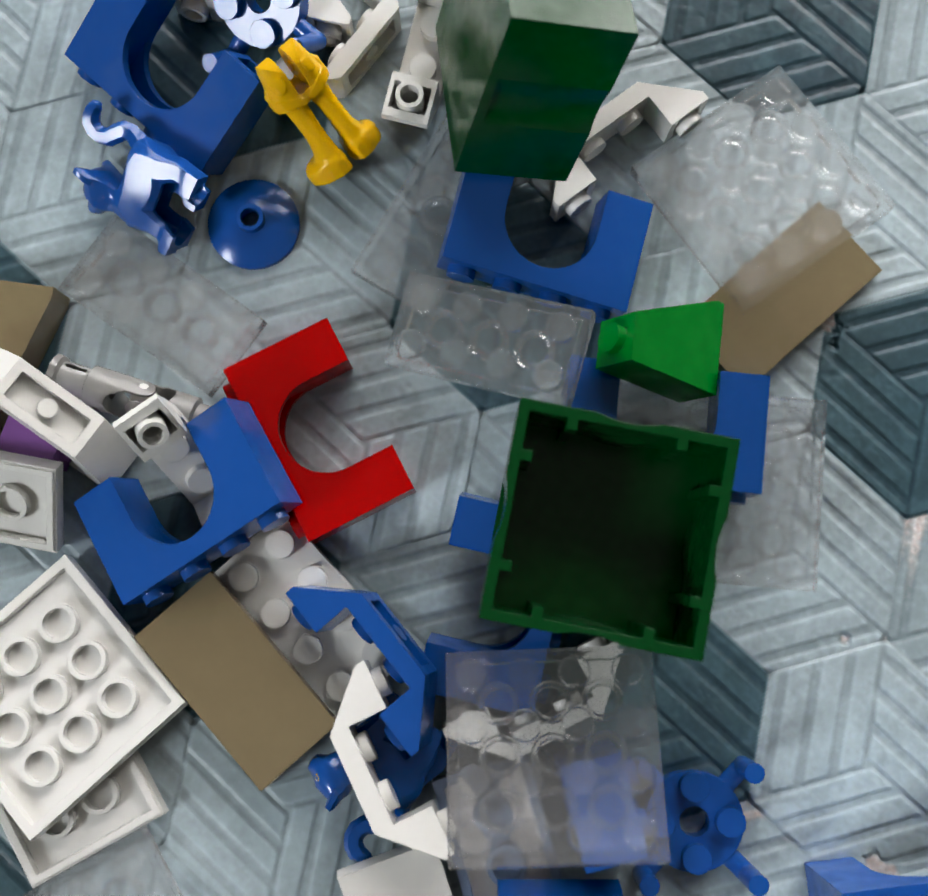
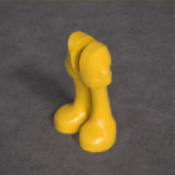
M291 37L278 48L282 59L294 74L291 80L287 78L285 73L269 57L260 62L255 67V70L264 89V99L269 107L278 115L286 114L307 140L314 156L306 166V175L313 185L323 186L345 176L352 170L353 165L344 152L331 140L308 105L310 100L319 107L340 136V144L352 159L361 160L370 155L380 142L381 133L376 124L370 119L358 121L352 117L327 84L329 72L319 56L309 53L299 42Z

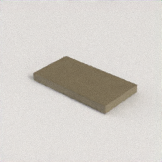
M819 203L815 204L705 301H720L724 303L719 358L720 371L765 375L882 271Z
M210 571L134 636L140 646L260 791L264 790L333 728L336 716L215 572Z

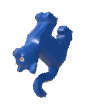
M92 100L87 103L82 114V124L86 133L98 144L112 147L127 140L131 147L123 175L109 160L103 161L101 167L91 170L81 167L74 168L73 174L84 183L83 191L88 200V209L95 214H102L107 211L114 212L129 227L152 235L158 240V251L164 256L174 254L178 249L188 246L195 227L187 218L180 216L169 207L173 193H177L182 197L184 206L190 211L196 212L204 208L211 193V190L205 184L208 175L195 167L187 159L179 157L171 146L150 138L137 125L123 120L109 127H104L101 122L102 103L98 100Z
M394 691L386 696L389 705L400 697ZM382 710L358 725L356 730L358 733L365 730L375 747L378 759L371 763L379 780L388 778L400 803V807L394 810L396 817H399L409 812L425 784L443 772L460 745L455 741L447 739L441 729L438 730L433 725L432 742L411 757L406 750L401 751L397 749L386 736L384 731L386 724L379 716L384 711ZM336 751L330 754H317L311 759L308 770L314 778L316 788L326 797L325 808L330 812L343 798L349 795L352 785ZM365 814L350 822L344 834V849L348 857L355 863L373 857L363 844L365 836L374 834Z

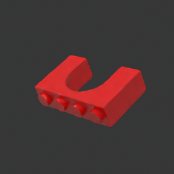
M327 318L223 369L229 381V384L223 386L227 398L249 402L303 502L288 512L290 516L288 521L294 533L299 539L306 536L308 542L313 544L416 493L392 445L350 467L336 472L309 470L301 466L292 456L286 441V422L294 404L308 391L353 369Z

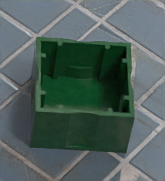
M444 0L435 29L454 171L566 181L590 134L597 112L607 95L611 92L639 35L631 0Z
M521 397L515 414L478 609L479 618L557 634H592L614 641L624 647L703 662L716 587V548L721 530L728 517L741 439L664 424H629L607 417L600 412Z

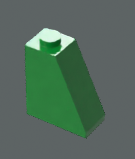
M710 301L640 310L601 321L595 369L678 403L716 396L724 303Z

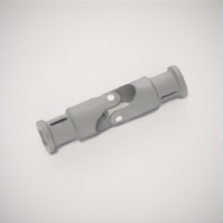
M61 354L53 357L45 373L47 377L82 400L90 408L118 417H122L154 394H158L175 404L188 421H191L211 407L203 404L202 398L171 388L154 385L101 366H95L94 368L85 367L70 362V358ZM124 392L131 394L130 398H128L124 394Z

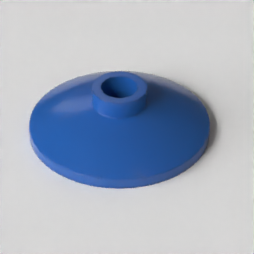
M245 180L225 189L214 201L208 217V233L215 250L228 263L242 269L260 270L276 265L292 251L300 233V217L294 201L281 187L264 180ZM256 213L259 215L256 224L252 226L243 224V219L247 214Z

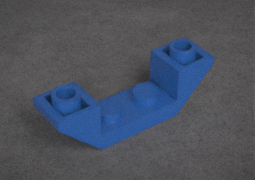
M312 585L296 586L287 591L285 594L294 604L291 609L295 618L301 625L308 630L313 629L315 633L333 630L350 614L354 616L352 625L359 636L369 644L375 643L386 657L383 660V665L395 681L400 684L405 682L410 688L379 714L386 724L384 726L386 736L397 749L401 751L406 750L411 757L432 742L438 670L377 592Z

